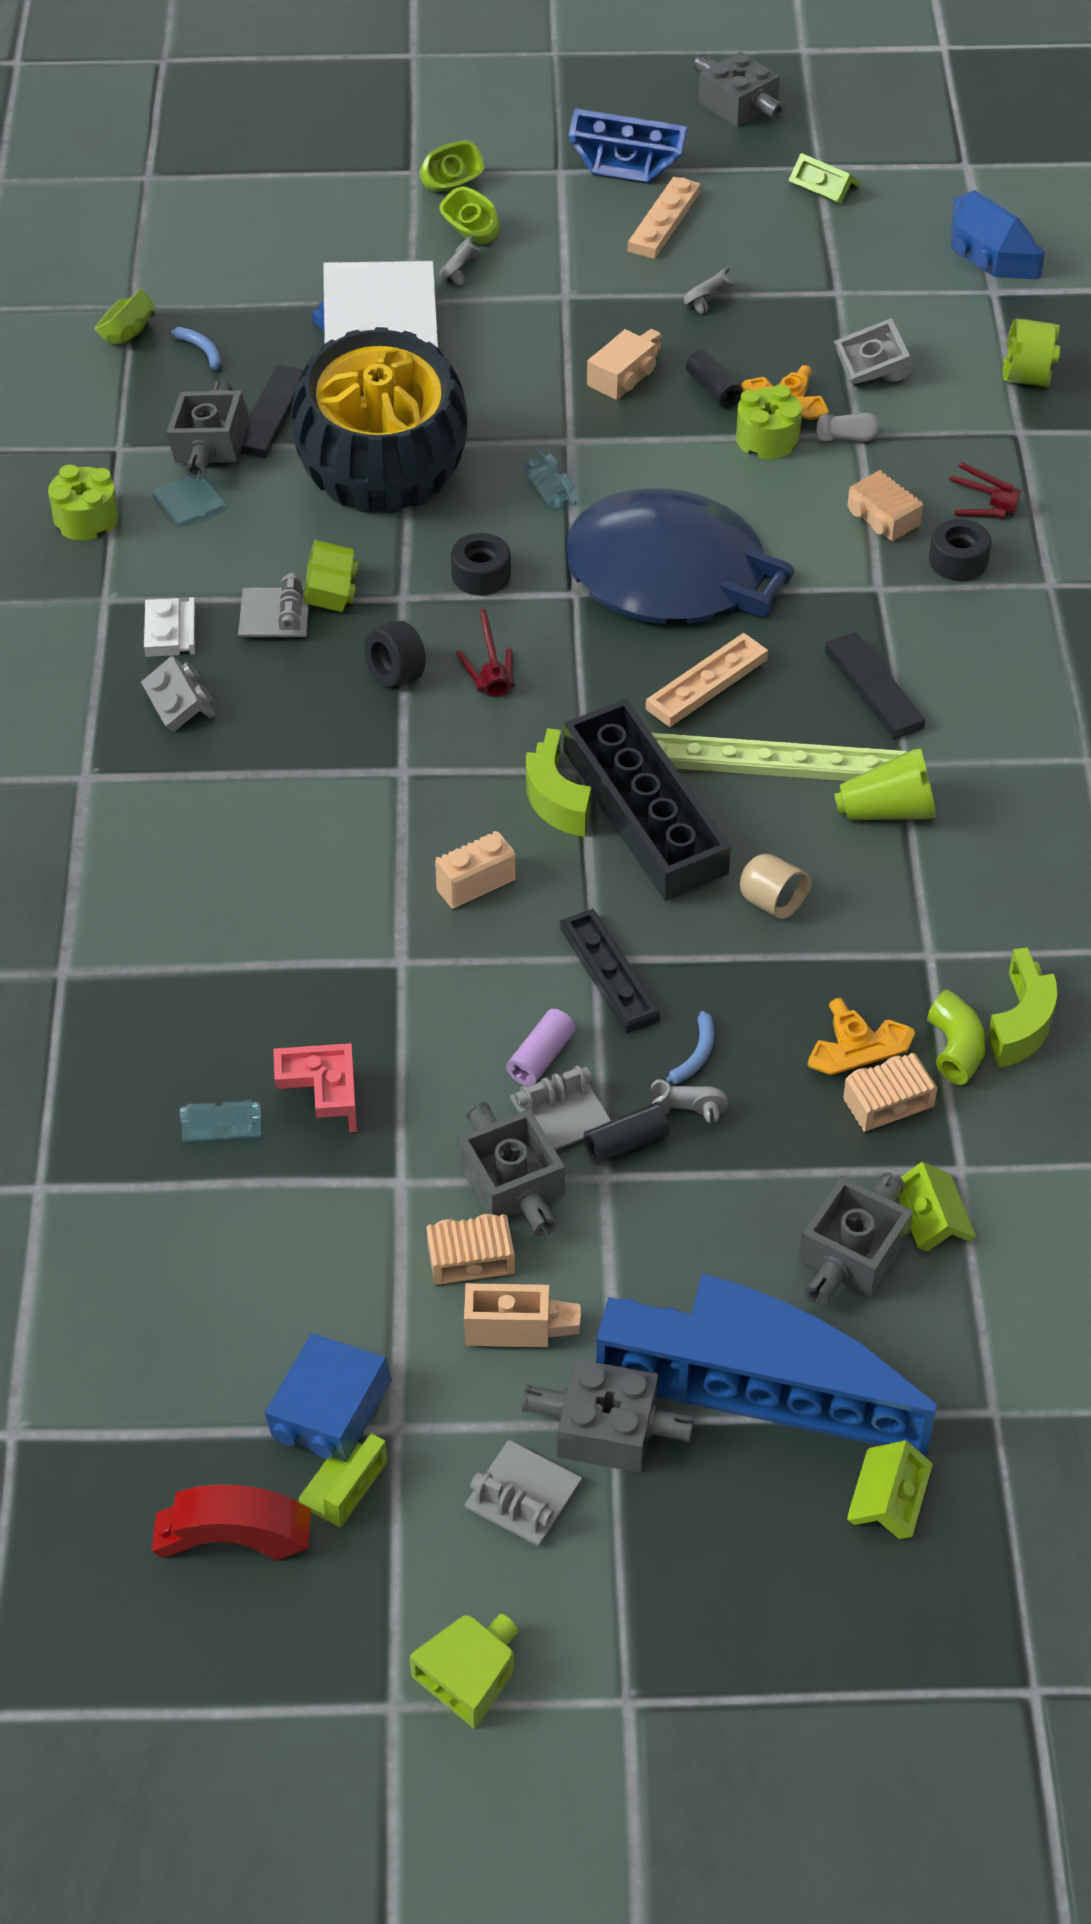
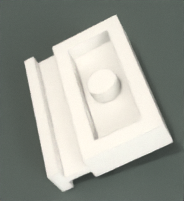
M194 597L189 598L187 602H179V598L145 600L144 650L146 657L180 655V651H190V655L195 654Z

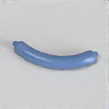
M176 327L175 330L171 331V334L176 339L184 340L200 347L207 354L211 369L216 371L221 368L220 353L215 344L199 332L183 327Z
M705 1011L699 1013L700 1015L697 1018L699 1026L698 1045L687 1061L670 1071L669 1077L666 1078L668 1083L679 1084L687 1080L700 1070L707 1061L713 1048L715 1037L714 1024L709 1013H705Z

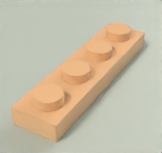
M673 176L629 239L628 252L655 259L699 196L701 183Z
M742 633L647 698L646 710L671 727L767 661L768 650L745 633Z

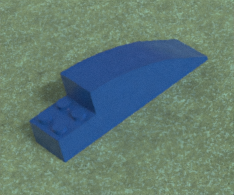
M704 1273L701 1275L691 1314L682 1313L671 1307L658 1308L640 1304L633 1299L608 1297L596 1340V1363L658 1374L657 1397L879 1446L907 1440L921 1454L927 1456L937 1404L860 1342L815 1316L744 1285Z

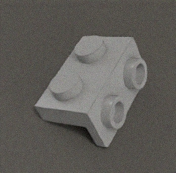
M171 656L142 680L141 683L163 723L174 733L199 711L210 719L216 713L210 705L213 698L197 682L200 678L197 671L188 662L182 664Z

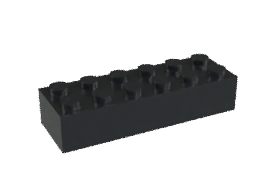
M627 698L564 723L565 754L586 785L591 786L592 794L664 901L729 874L731 846Z

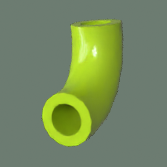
M947 989L932 1004L928 1012L927 1021L939 1028L947 1039L946 1048L936 1059L939 1072L948 1081L956 1085H964L972 1078L985 1056V1030L976 1011L959 996Z

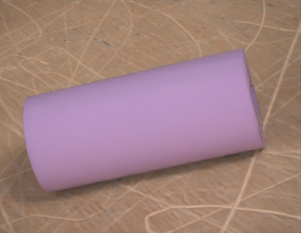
M558 1009L548 1010L507 1062L506 1069L509 1075L522 1085H534L575 1033L576 1026L574 1021L563 1011Z

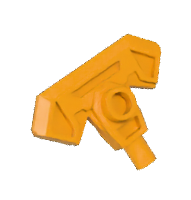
M803 365L797 373L791 372L778 385L789 387L791 394L800 401L802 418L810 420L820 418L822 415H828V408L821 396L804 397L812 370L809 366ZM759 377L743 381L741 387L744 392L745 390L773 388V385L767 378Z
M836 998L830 1002L829 1007L834 1014L833 1028L838 1044L818 1040L809 1057L808 1067L834 1075L906 1053L915 1036L914 1029L888 1019L874 1033L855 1010H848L842 998Z

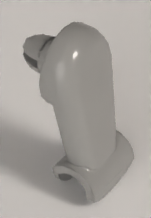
M472 235L457 247L456 253L440 270L439 274L443 281L450 277L458 286L465 284V277L459 269L464 265L465 261L471 260L481 251L480 248L472 244Z
M726 266L714 277L687 292L684 296L685 305L694 304L699 314L706 313L708 306L705 298L715 290L718 292L725 291L735 285L734 281H730L725 275L730 271L729 267Z
M868 412L834 416V414L822 415L817 423L818 437L822 441H832L833 438L867 442L876 438L881 428L877 416Z
M660 1079L655 1080L651 1086V1097L654 1099L652 1104L657 1103L665 1114L669 1113L671 1108L692 1110L703 1115L709 1123L710 1117H713L715 1123L719 1115L728 1107L726 1094L715 1087L670 1086L666 1081Z

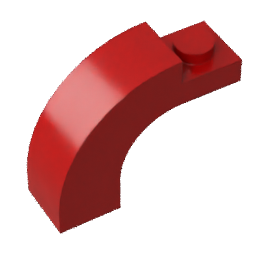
M207 1485L182 1490L175 1493L174 1506L156 1513L152 1552L162 1558H166L200 1544L229 1542L248 1546L277 1561L308 1549L311 1509L280 1493L251 1486Z

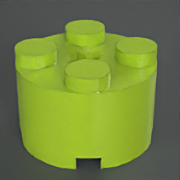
M1014 319L1006 343V347L1009 348L1007 357H1004L1003 380L1048 388L1052 376L1050 366L1051 364H1057L1060 354V345H1055L1058 340L1060 326L1034 320Z
M776 385L773 388H760L742 392L738 404L736 441L744 452L749 453V450L758 453V458L778 459L789 455L796 444L798 446L802 406L800 401L791 394L789 387Z
M65 465L60 468L59 475L51 481L48 488L55 527H58L61 530V534L65 537L81 541L97 538V533L104 530L107 533L113 530L118 523L119 512L114 482L109 470L105 468L77 467L75 465Z

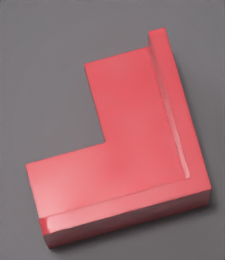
M352 1043L273 1049L276 1089L314 1087L316 1118L348 1116L349 1133L357 1132Z

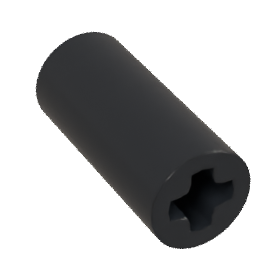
M698 350L688 358L686 371L722 408L733 407L740 401L743 388L706 350Z
M653 1103L589 1129L583 1133V1138L591 1159L598 1165L669 1135L670 1129L662 1108L657 1103Z

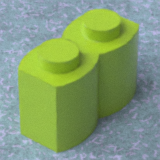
M314 540L307 565L303 603L343 612L346 603H352L356 584L350 582L355 579L358 568V560L353 559L354 549Z

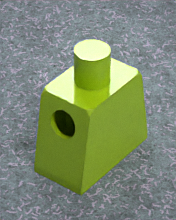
M499 1614L486 1628L471 1616L464 1615L410 1655L411 1677L475 1729L514 1672V1653L507 1645L519 1633V1630L514 1622L504 1614Z

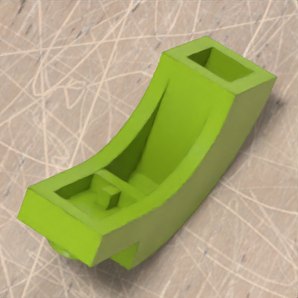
M547 728L544 742L537 743L536 753L527 752L526 791L528 799L536 813L551 826L569 834L585 837L591 813V786L570 782L558 772L557 769L561 757V730Z
M1028 947L1013 950L1009 968V976L1020 1004L1007 1012L991 1016L987 1039L998 1068L1016 1064L1032 1055L1044 1043L1052 1024L1057 1000L1056 979L1054 974L1042 975L1040 965L1037 961L1033 962Z

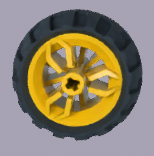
M375 327V330L365 331L357 329L347 332L345 336L335 341L331 339L322 345L319 353L316 356L312 355L302 371L292 404V432L296 450L312 481L321 491L325 490L333 501L342 506L347 504L356 507L357 511L367 513L371 511L394 513L399 512L402 508L412 505L416 507L425 503L430 495L441 491L449 481L460 462L466 443L468 413L461 382L453 366L447 358H444L441 351L430 341L426 343L414 333L405 330L403 332L388 330V327Z

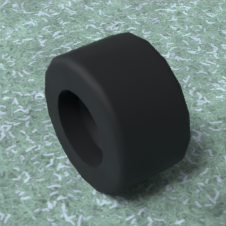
M968 519L944 521L936 526L932 533L929 564L936 573L944 578L954 581L974 579L984 573L988 566L991 536L985 527Z
M474 533L460 538L453 545L451 551V575L454 584L464 592L481 596L493 594L503 589L509 582L511 575V552L508 544L502 538L489 533Z
M395 621L375 627L367 633L364 641L366 664L371 675L379 684L384 687H396L415 681L422 676L426 667V653L420 635L412 625L405 621Z

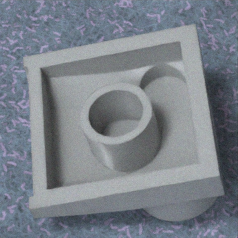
M892 318L834 341L837 353L851 384L879 377L891 382L900 381L911 371V365H913L911 357Z

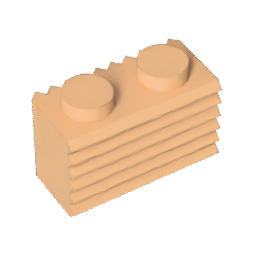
M881 470L849 487L847 507L855 517L863 518L877 534H883L892 542L901 536L904 537L906 533L909 534L911 530L914 531L915 528H919L921 525L922 501H918L917 497L914 498L913 494H909L908 490L905 491L904 487H900L899 483L896 484L895 480H891Z
M497 831L481 837L480 840H474V843L468 842L467 846L462 845L461 849L456 848L454 851H449L448 855L443 854L442 858L436 857L437 891L451 909H454L516 880V873L514 871L516 870V859L514 857L516 854Z
M911 1053L909 1056L891 1057L881 1066L877 1065L875 1068H861L854 1071L845 1080L843 1098L848 1108L851 1109L852 1114H854L855 1119L858 1120L859 1126H862V1130L866 1132L934 1107L937 1086L916 1054Z
M483 1214L475 1220L472 1218L467 1221L462 1219L460 1222L445 1219L437 1222L435 1226L429 1224L426 1227L434 1285L515 1274V1255L507 1215Z

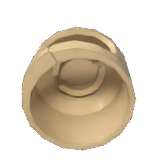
M760 854L754 857L745 866L740 878V890L744 898L751 904L780 919L790 917L798 910L807 894L810 893L812 879L809 873L771 854ZM799 874V886L795 888L788 904L783 907H776L778 897L787 881L793 875Z

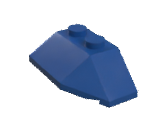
M574 108L568 137L592 175L649 184L682 156L688 127Z
M976 190L954 199L951 218V249L993 277L1038 279L1041 277L1045 251L1040 245H1036L1032 234L1017 216Z

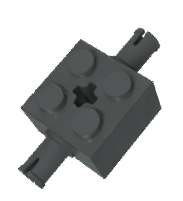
M741 51L719 63L709 58L706 54H702V57L699 55L696 58L694 69L700 72L698 103L736 127L763 113L770 116L773 120L781 118L785 111V104L778 101L780 75Z
M216 381L212 386V391L180 392L166 432L175 463H187L185 472L193 479L197 478L199 470V479L206 475L208 463L237 462L250 419L242 390L232 391L231 385L225 381H221L219 390L220 383Z
M479 1102L482 1113H480L476 1104L472 1105L467 1110L466 1117L475 1130L458 1136V1159L461 1170L485 1212L497 1216L505 1214L507 1218L523 1212L536 1236H545L541 1226H544L547 1233L550 1234L558 1226V1221L551 1213L546 1202L565 1195V1166L532 1111L527 1109L497 1121L487 1102Z
M883 1173L873 1191L843 1176L834 1185L802 1232L799 1261L819 1271L811 1284L805 1289V1295L811 1302L814 1303L820 1294L821 1298L817 1305H828L830 1298L841 1282L870 1297L872 1296L910 1235L913 1211L895 1202L905 1188V1184L899 1176L896 1175L892 1183L889 1184L888 1182L892 1178L893 1173Z
M575 1359L568 1389L565 1388L563 1392L533 1387L528 1384L525 1387L526 1393L523 1395L522 1412L528 1411L559 1417L557 1430L558 1458L641 1473L648 1439H651L652 1435L682 1440L690 1443L694 1415L689 1416L657 1410L658 1374Z

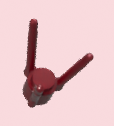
M963 462L958 464L960 469L994 485V488L954 475L949 477L950 481L992 495L989 505L995 506V509H956L954 511L956 516H994L1004 519L1006 513L1014 515L1021 489L1014 488V484L1001 481Z
M482 608L480 616L490 661L484 664L479 675L461 650H458L456 655L474 680L478 692L485 691V694L490 697H500L507 694L515 686L512 676L513 651L511 648L506 650L505 666L497 660L486 609Z

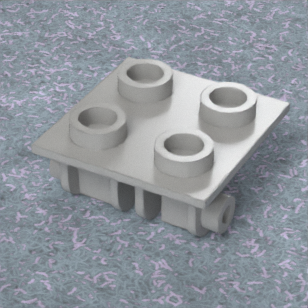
M288 573L282 579V588H243L238 637L307 636L309 604L303 603L304 588H302V581L297 574Z
M577 1065L573 1067V1070L563 1073L561 1077L556 1073L552 1075V1080L549 1081L548 1078H543L537 1084L529 1087H520V1092L510 1096L518 1113L527 1109L532 1111L555 1151L584 1140L583 1133L611 1121L588 1082L592 1081V1077L587 1067L580 1068Z
M508 1440L484 1475L477 1472L473 1477L470 1487L474 1491L464 1504V1507L539 1546L582 1481V1477Z

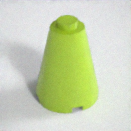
M921 748L912 749L840 784L841 792L834 793L838 813H846L847 820H906L936 817L932 790L928 781L927 769Z

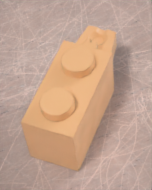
M626 329L587 360V386L615 400H618L627 391L632 390L635 384L654 370L656 365L655 357L661 349V333L650 329L641 336H638Z
M466 1283L464 1306L465 1346L548 1347V1337L580 1334V1304L549 1300V1285Z

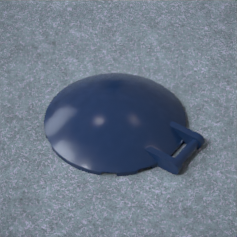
M643 488L619 492L605 497L590 505L576 518L569 530L566 542L570 572L576 582L581 581L589 589V596L605 607L622 615L666 624V619H685L687 624L713 619L715 613L726 609L731 612L737 608L764 617L771 610L772 601L783 584L788 583L795 573L791 564L764 554L758 536L752 527L737 513L707 497L675 489ZM764 578L770 579L762 593L756 592Z

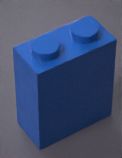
M311 1333L265 1411L271 1435L284 1445L292 1446L296 1444L310 1449L319 1457L325 1459L334 1457L347 1462L392 1382L386 1357Z

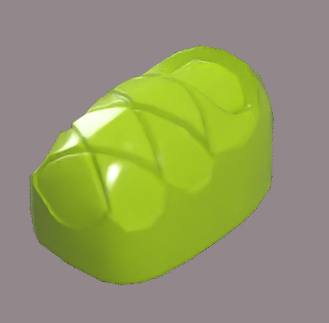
M468 140L452 142L440 146L429 153L421 164L419 172L421 182L426 189L432 192L449 191L480 175L484 170V161L473 142Z
M458 187L440 203L439 210L442 216L465 239L472 235L473 239L471 242L486 245L495 240L500 233V220L494 205L477 191L468 187Z
M140 288L131 298L118 300L101 318L94 329L107 343H125L137 336L143 330L148 318L155 315V305L149 295Z

